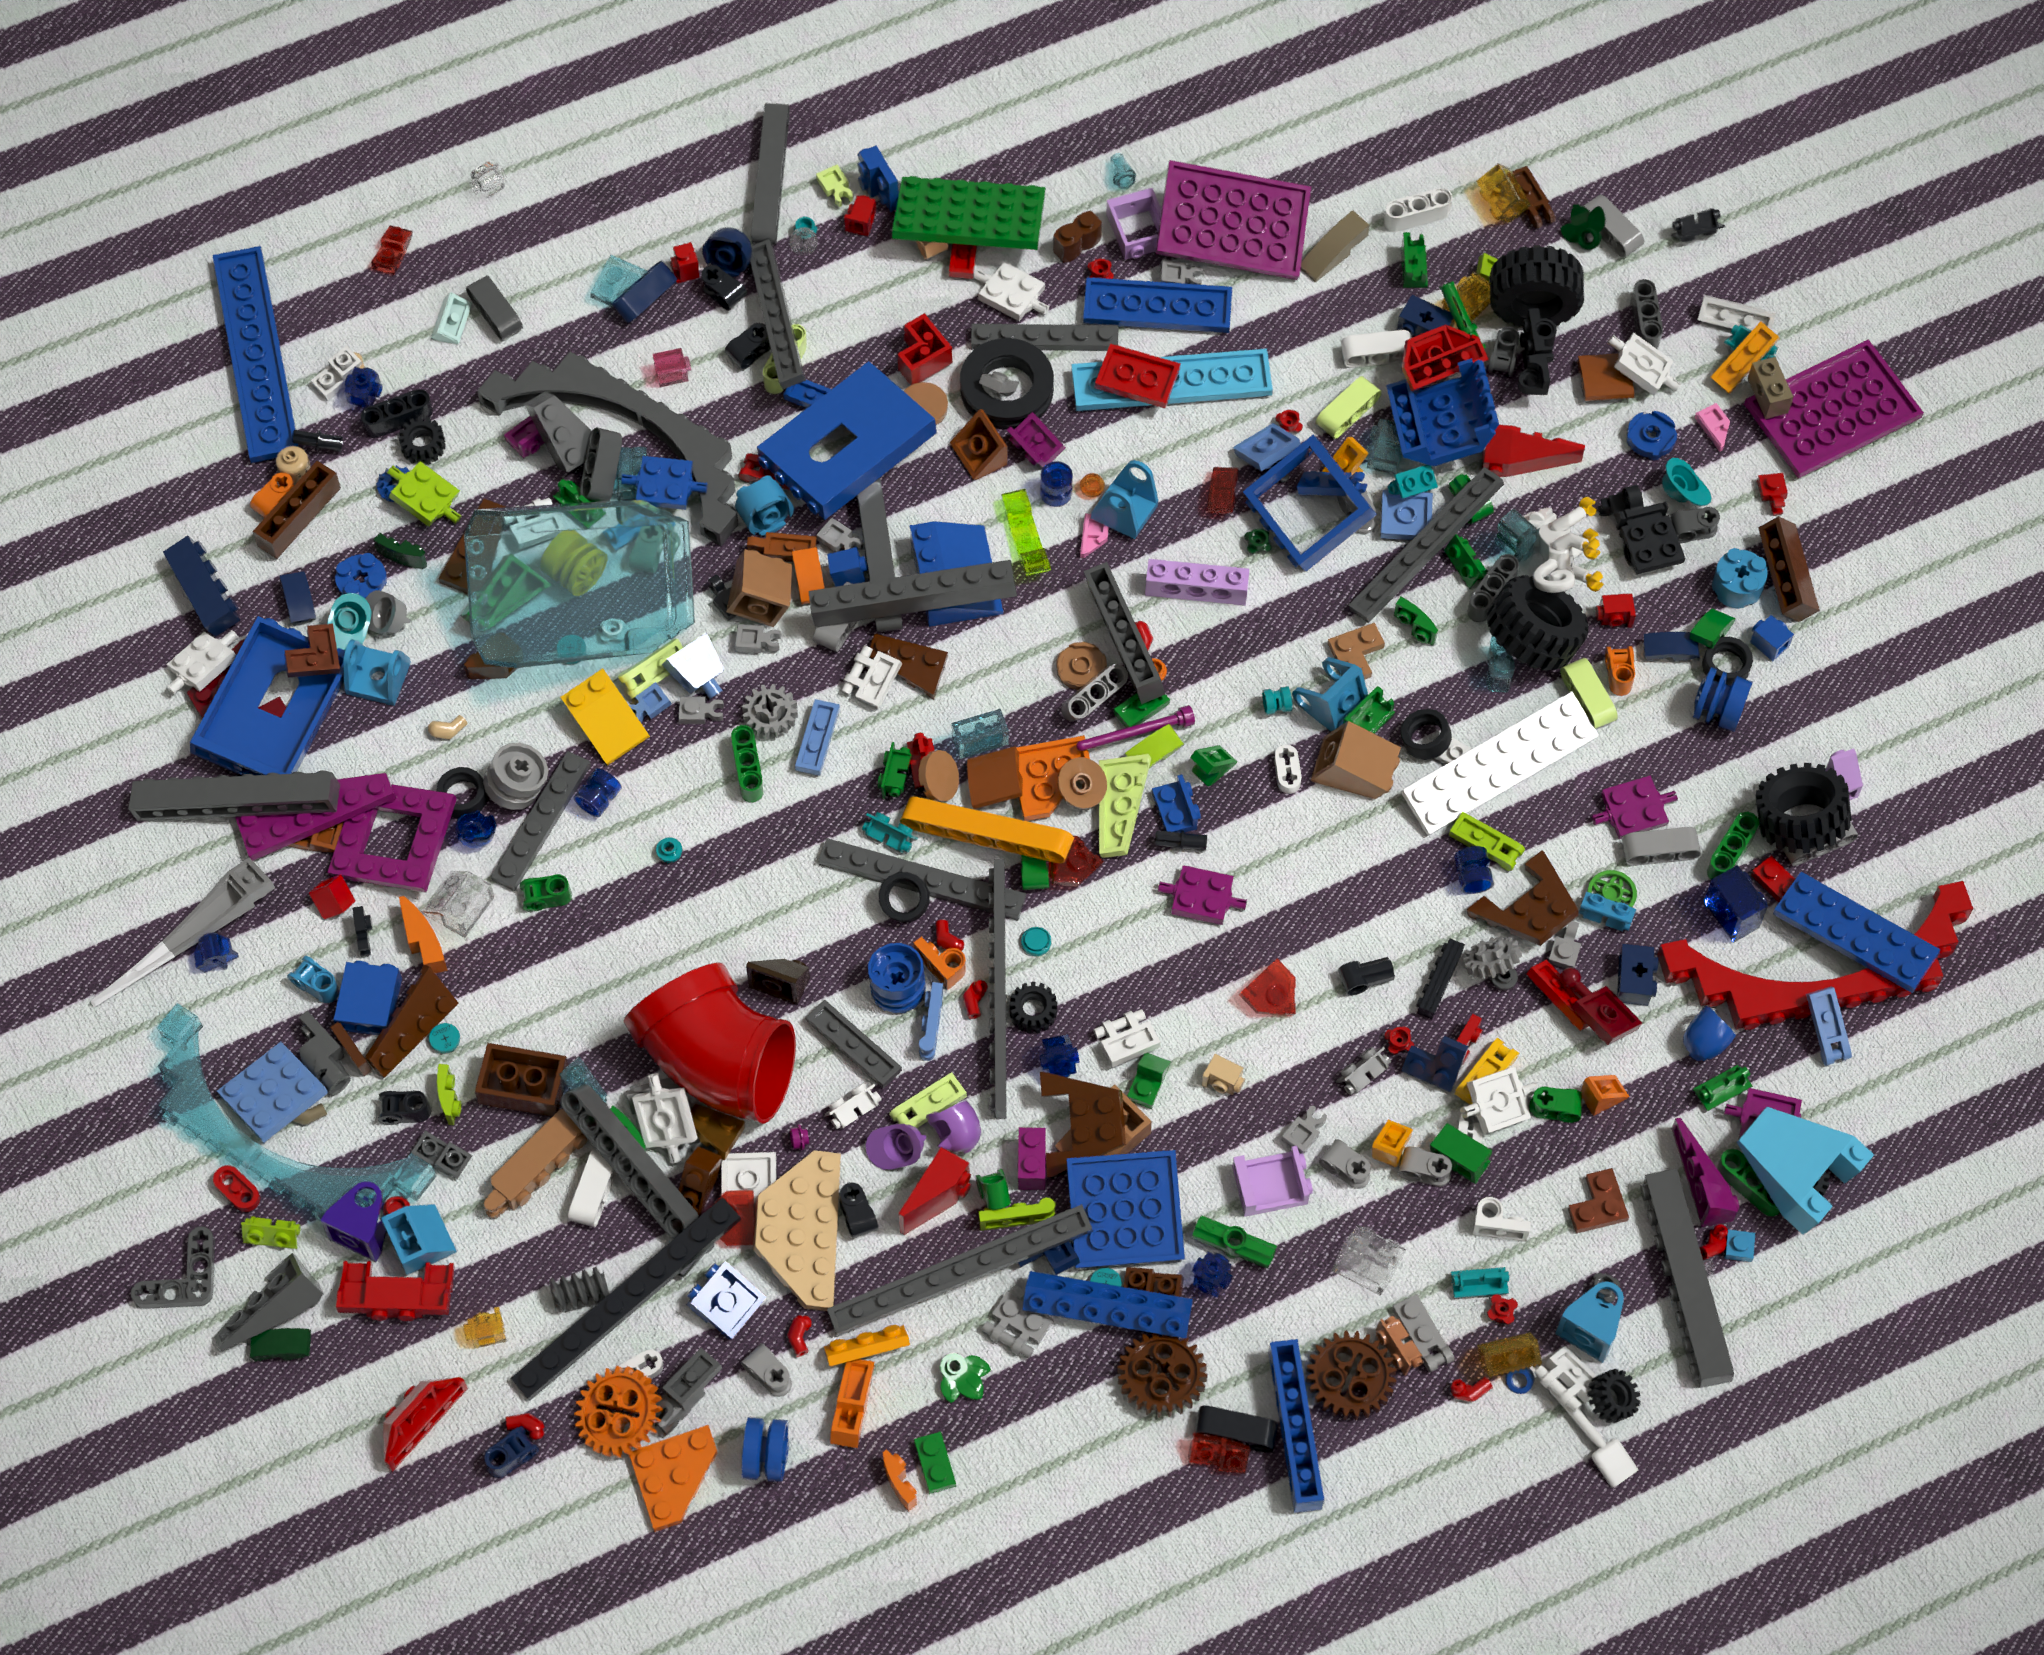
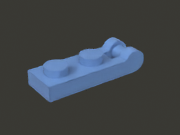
M932 982L931 991H926L925 1007H929L928 1016L923 1015L921 1031L926 1033L919 1041V1055L924 1061H930L935 1057L943 1001V983Z
M1827 987L1806 994L1821 1049L1820 1055L1823 1064L1827 1066L1834 1064L1835 1060L1838 1059L1847 1060L1852 1058L1835 988ZM1837 1042L1838 1048L1832 1050L1831 1044Z

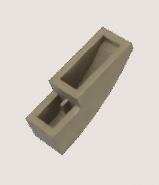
M1352 210L1307 254L1301 262V270L1317 282L1350 256L1351 249L1368 236L1370 225Z

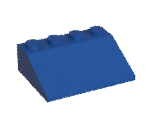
M938 521L910 525V541L917 574L992 563L984 525ZM1001 599L925 611L928 625L931 627L1003 614Z

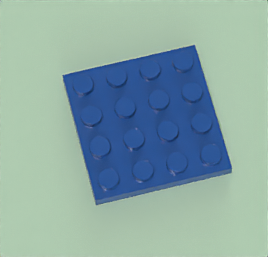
M1175 1150L1066 1159L1070 1209L1083 1205L1093 1232L1073 1240V1247L1080 1261L1079 1264L1075 1265V1269L1185 1260Z

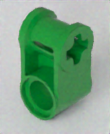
M1021 855L1023 890L1048 889L1049 876L1046 860Z
M561 874L528 878L520 882V889L524 895L522 907L528 912L564 906L572 899V891L568 880ZM564 888L563 891L554 893L555 889Z
M1543 1086L1536 1089L1533 1098L1529 1102V1111L1536 1118L1559 1120L1566 1123H1574L1581 1120L1582 1092L1579 1090Z
M998 1169L997 1173L982 1177L975 1175L979 1195L984 1200L988 1209H1002L1011 1204L1006 1177L1002 1169Z

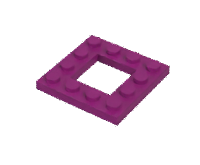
M392 784L396 799L344 821L327 873L330 877L341 874L343 879L427 893L457 798L451 793ZM378 810L421 817L407 861L364 854Z

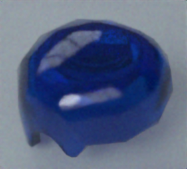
M477 810L459 817L454 831L463 845L469 848H483L492 841L497 823L492 814L484 816Z

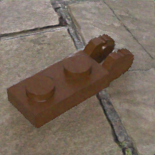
M1528 166L1505 174V181L1526 215H1529L1530 222L1536 229L1542 227V220L1537 212L1538 210L1542 209L1543 216L1549 224L1556 221L1555 214L1549 205V200Z

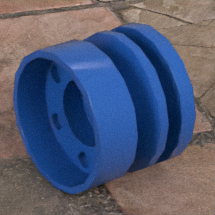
M1711 667L1708 674L1702 679L1694 701L1693 718L1699 720L1704 709L1708 711L1706 723L1712 720L1714 714L1720 715L1718 727L1735 732L1753 681L1737 676L1731 686L1726 685L1727 672L1723 671L1718 682L1714 680L1717 669Z
M889 943L880 947L872 954L868 963L870 989L875 1003L880 1008L892 1013H905L914 1009L922 1002L926 993L923 960L918 951L906 944Z

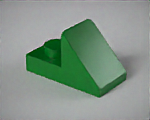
M1221 745L1197 749L1190 757L1196 763L1192 768V772L1207 786L1213 785L1238 762Z
M1150 1053L1144 1054L1137 1065V1074L1127 1097L1133 1103L1152 1109L1171 1061Z

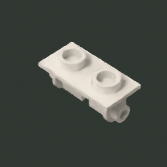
M862 1083L851 1090L853 1096L844 1101L841 1097L829 1105L831 1110L825 1113V1116L833 1115L834 1119L831 1120L833 1126L836 1129L840 1127L843 1129L858 1118L853 1110L857 1107L860 1113L864 1115L879 1105L878 1102L881 1101V1097L876 1091L874 1093L871 1092L870 1089L875 1087L874 1084L866 1086L865 1083Z

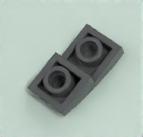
M426 1130L410 1154L426 1165L456 1179L459 1178L472 1158V1155L451 1142L447 1144Z

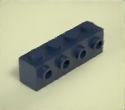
M187 535L163 551V554L203 626L216 637L240 621L236 613L239 608L235 601L226 595L225 592L228 591V588L220 578L217 579L215 573L218 571L212 561L206 559L205 554L207 551L199 540L195 542Z

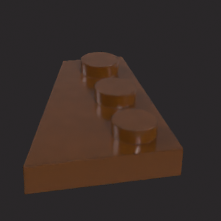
M874 634L870 646L873 651L869 658L874 660L877 652L880 651L900 660L902 665L897 676L906 680L907 684L913 688L917 687L924 691L926 696L934 700L948 659V652Z

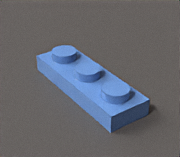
M814 700L795 764V771L821 776L839 715L840 704Z

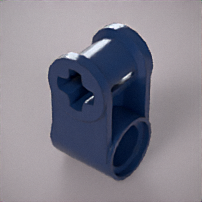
M523 1427L512 1430L505 1438L486 1451L485 1464L488 1473L492 1477L503 1478L520 1465L530 1461L539 1452L540 1448L531 1443L525 1435L526 1430ZM495 1458L505 1459V1462L500 1466L491 1464Z

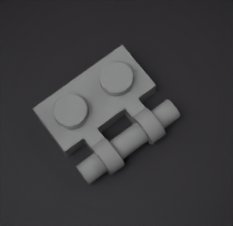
M1006 1292L992 1313V1318L999 1321V1324L995 1326L987 1321L982 1331L989 1334L990 1339L993 1341H1000L1009 1346L1013 1353L1017 1355L1022 1354L1030 1358L1034 1348L1027 1345L1028 1341L1031 1340L1039 1345L1052 1326L1053 1319L1042 1313L1022 1310L1023 1301ZM1009 1327L1021 1335L1015 1338L1008 1334L1006 1330Z

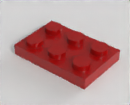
M1110 343L1095 382V389L1166 408L1179 374L1181 363Z

